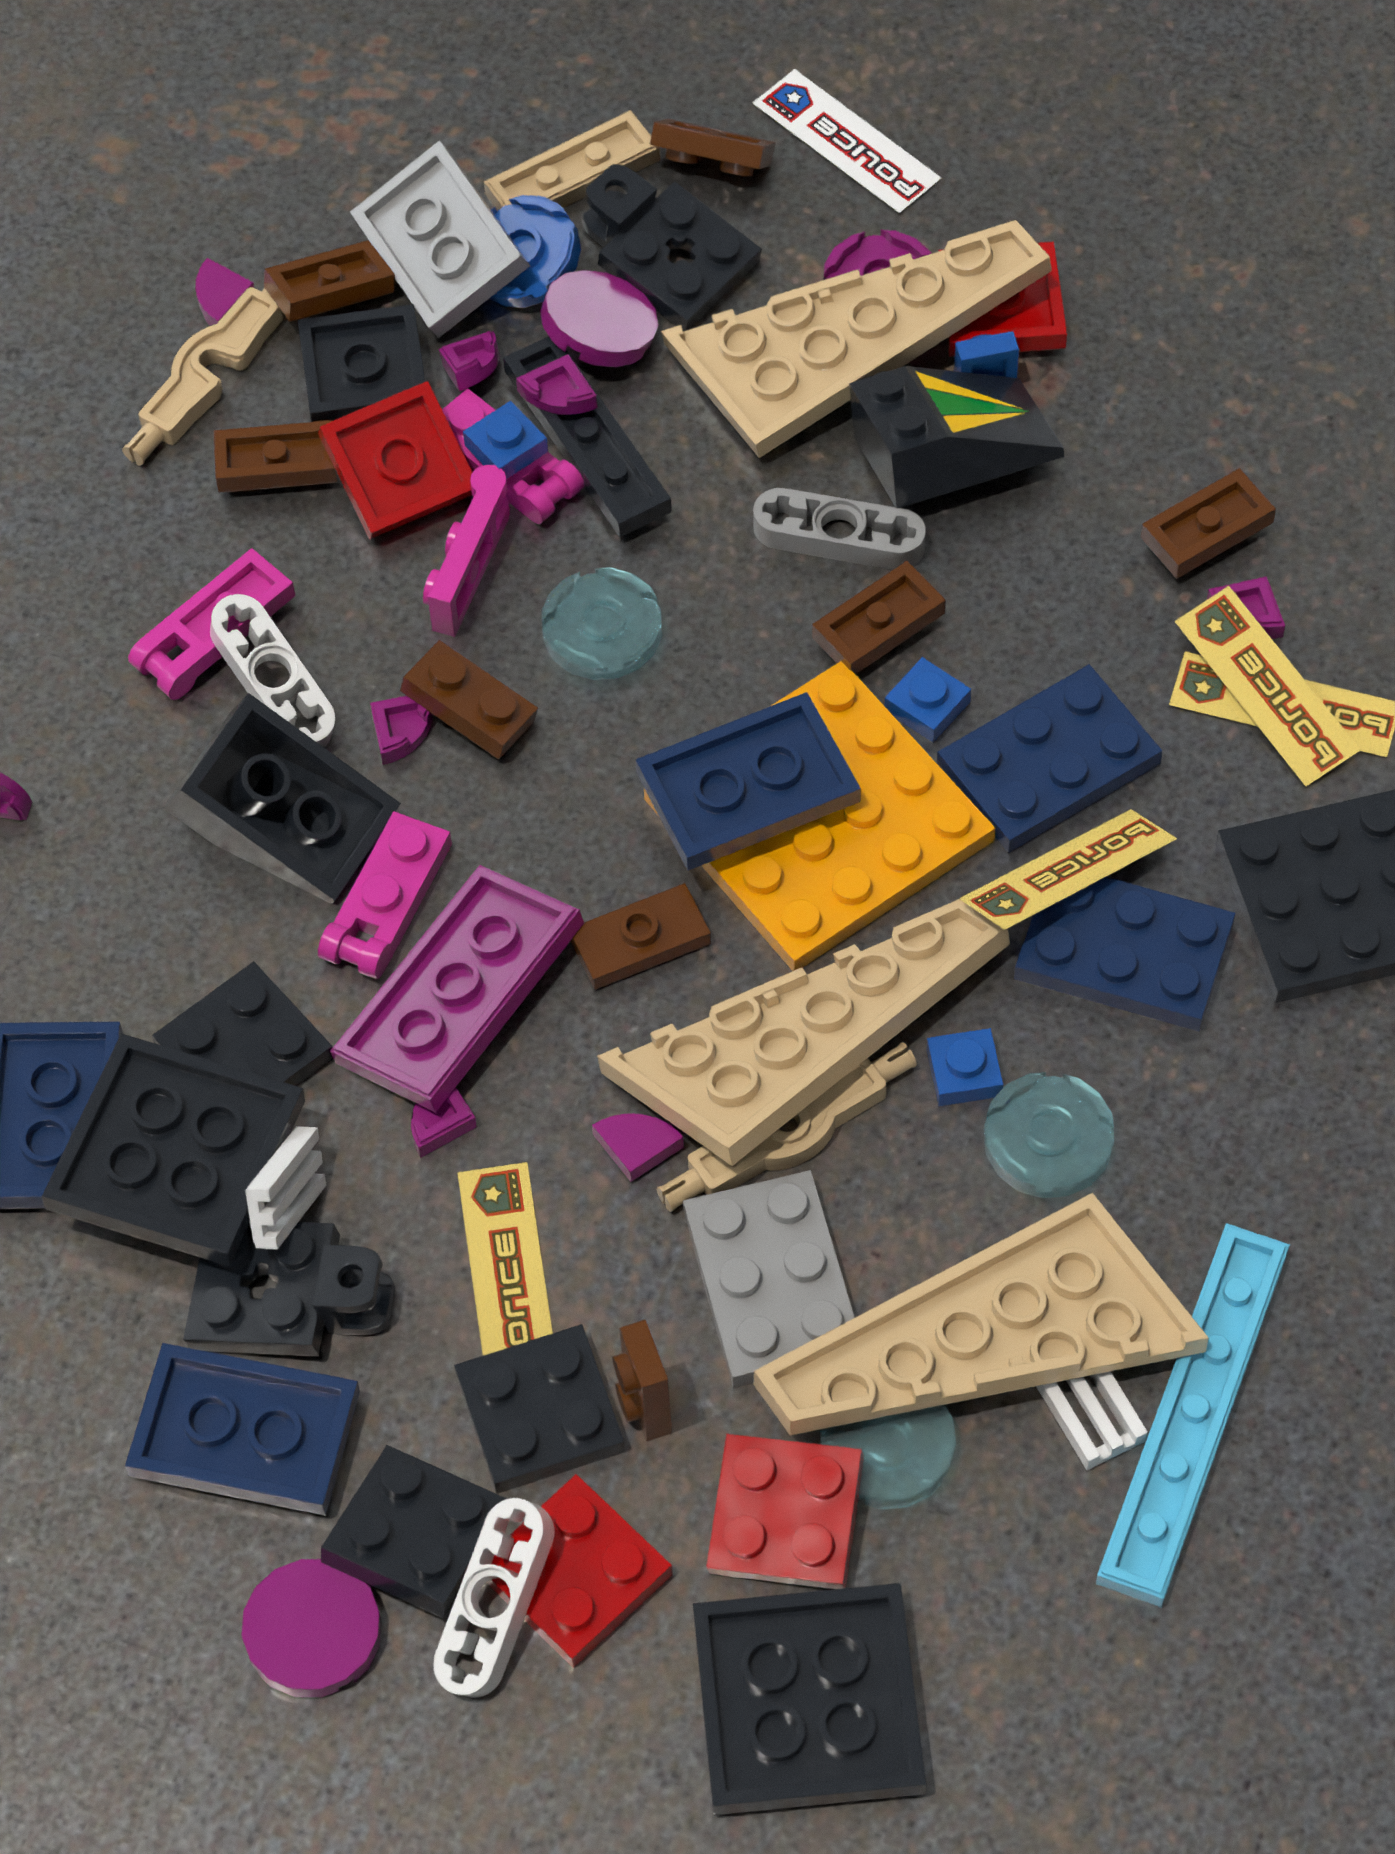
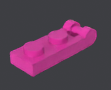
M467 388L445 406L442 411L472 472H474L475 469L484 465L464 445L463 431L494 412L495 409ZM548 452L506 479V496L512 506L534 523L541 524L555 512L554 505L563 497L571 499L584 488L585 483L579 471L566 460L559 461ZM538 479H541L544 482L539 487L537 485H532Z
M495 465L480 466L471 474L472 502L462 523L454 522L449 530L445 545L446 558L440 570L433 569L426 580L423 591V603L429 605L432 631L453 637L456 636L509 520L510 508L506 496V475L501 468L498 469Z
M251 548L144 635L130 650L128 661L142 675L152 674L158 679L157 687L170 699H180L191 690L196 678L222 657L210 636L211 617L216 604L227 596L243 594L256 599L271 617L295 597L293 582ZM234 615L230 616L226 631L230 632L237 629L246 637L249 633L251 620L239 622ZM178 645L184 652L172 660L167 654Z
M393 811L334 922H331L325 928L318 946V957L334 964H339L342 960L358 965L359 973L379 979L385 972L452 846L450 831ZM358 931H362L374 937H371L366 942L355 936Z

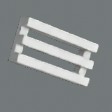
M296 1126L245 1190L253 1243H255L256 1248L278 1249L325 1188V1175L315 1174L323 1163L321 1151L311 1150L319 1140L318 1128Z
M1111 1371L1090 1375L1123 1429L1125 1434L1121 1436L1117 1433L1084 1377L1066 1380L1104 1442L1103 1445L1097 1448L1094 1446L1057 1383L1036 1386L1086 1470L1146 1442L1148 1431Z

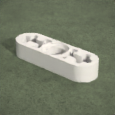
M234 594L221 599L212 612L210 636L212 642L247 693L253 695L294 726L296 711L289 700L298 690H301L302 692L297 694L296 706L307 719L317 716L319 719L315 733L311 734L306 727L299 728V730L325 748L332 737L335 713L332 705L266 610L256 599L243 594ZM234 615L239 622L251 620L248 635L256 648L248 656L249 643L242 633L237 629L230 632L226 631L230 616ZM277 661L288 669L290 678L280 687H267L257 680L254 673L255 669L263 662Z
M519 1498L506 1499L495 1505L486 1517L434 1656L436 1678L442 1687L451 1693L471 1698L482 1697L492 1692L503 1677L554 1539L552 1519L539 1505ZM524 1518V1525L533 1529L532 1537L528 1543L517 1541L514 1545V1539L510 1535L505 1534L506 1526L509 1521L520 1523ZM494 1555L507 1560L509 1558V1561L521 1564L520 1573L518 1574L510 1569L492 1565ZM501 1578L510 1589V1603L501 1615L488 1618L479 1608L478 1594L481 1587L487 1581ZM469 1622L485 1629L497 1631L495 1640L484 1637L479 1638L478 1634L467 1632L466 1629ZM475 1649L474 1658L483 1663L482 1671L479 1676L468 1674L463 1681L464 1670L456 1666L457 1657L460 1653L471 1655Z

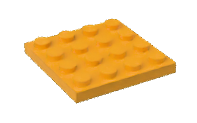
M841 661L773 705L808 692L861 788V802L701 865L792 971L805 967L995 841V827L856 674L852 670L850 671ZM644 789V800L658 815L646 790Z

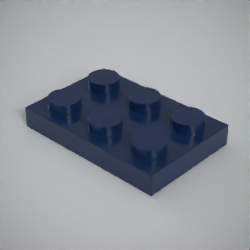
M1088 664L937 752V764L995 827L996 839L1010 853L1160 765L1163 750L1092 666Z
M808 692L635 759L636 773L687 871L861 802V788Z
M1104 877L1032 916L1015 966L1014 979L1200 1032L1231 935L1236 913Z
M120 1021L0 1023V1209L45 1208L42 1194L121 1033L123 1034Z
M162 1343L125 1463L128 1476L326 1515L360 1394L358 1381Z

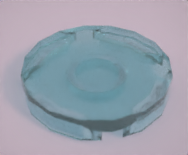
M611 567L596 568L595 574H586L582 577L580 572L566 577L549 593L542 609L543 642L552 659L569 673L592 680L617 679L639 670L655 655L663 636L661 608L651 586L633 573Z
M1046 1072L1029 1073L1006 1084L991 1101L983 1129L986 1157L997 1175L1017 1191L1041 1198L1070 1196L1091 1186L1107 1168L1114 1146V1124L1112 1112L1100 1093L1080 1078L1063 1074V1078L1056 1076L1046 1077Z
M945 1405L820 1429L821 1445L862 1449L864 1462L858 1499L863 1500L864 1505L881 1510L909 1507L931 1496L942 1484L943 1478L949 1472L956 1450L953 1418Z

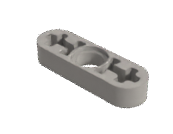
M787 488L767 490L754 503V534L763 545L772 549L894 570L905 561L915 566L922 559L925 552V524L916 513L907 509H896V507ZM778 513L789 515V517L784 519L783 524L772 523V520L777 518ZM807 517H812V531L804 530V527H807ZM839 519L850 522L856 530L846 538H833L828 536L822 528L828 522ZM866 527L874 528L871 542L866 541ZM895 534L906 535L901 545L890 544Z

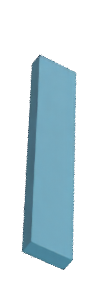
M1226 1223L1192 1315L1193 1319L1209 1337L1207 1350L1204 1353L1179 1357L1175 1361L1097 1574V1585L1162 1608L1287 1258L1290 1244Z

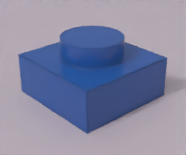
M1010 331L995 335L982 334L969 340L956 342L954 371L1017 378L1019 347L1014 332Z
M512 401L504 404L463 431L466 448L483 465H495L498 469L501 468L505 472L506 479L548 453L547 437Z
M922 657L885 697L884 706L897 720L934 743L971 702V688Z
M991 1028L927 1038L926 1050L938 1107L1002 1097L1003 1081Z

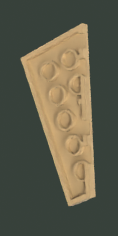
M1017 220L950 240L945 250L914 260L910 253L890 259V267L863 276H860L859 270L851 271L771 296L767 306L735 315L733 309L712 315V323L684 332L681 325L663 330L661 333L666 347L760 458L851 400L849 383L906 365L1051 272L1050 256Z
M958 899L893 927L892 938L860 951L854 944L833 953L835 963L810 974H806L801 967L713 1005L709 1013L710 1017L680 1030H677L673 1024L653 1031L650 1033L652 1042L625 1054H622L618 1047L600 1054L597 1058L601 1074L733 1166L1010 944L1008 928L1002 929Z
M1091 1193L754 1371V1386L789 1435H795L1204 1353L1207 1350L1209 1337L1096 1196Z

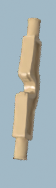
M252 287L248 288L216 325L202 329L182 345L173 360L171 376L138 414L142 428L122 448L124 455L131 462L135 461L136 465H142L161 441L169 445L176 444L191 425L221 398L223 390L221 381L205 368L207 365L219 364L236 370H244L249 366L266 339L284 319L283 312L265 288L262 291Z
M902 1042L872 1062L867 1058L793 1118L798 1124L795 1130L784 1132L778 1129L733 1166L704 1146L688 1155L689 1170L656 1188L661 1202L666 1205V1209L669 1212H672L683 1204V1200L694 1198L702 1192L708 1195L733 1189L765 1170L789 1169L810 1160L828 1144L835 1128L886 1098L887 1082L917 1066L912 1051H908V1046Z

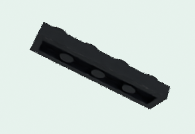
M548 336L503 357L504 371L517 389V377L567 354L570 356L567 350L564 351L555 345ZM585 376L584 378L597 395V408L579 414H555L541 410L525 400L565 460L570 462L579 471L584 479V487L619 537L672 513L671 497Z

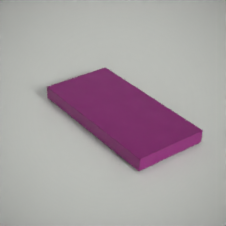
M479 865L330 1050L335 1063L436 1113L584 924L580 910Z

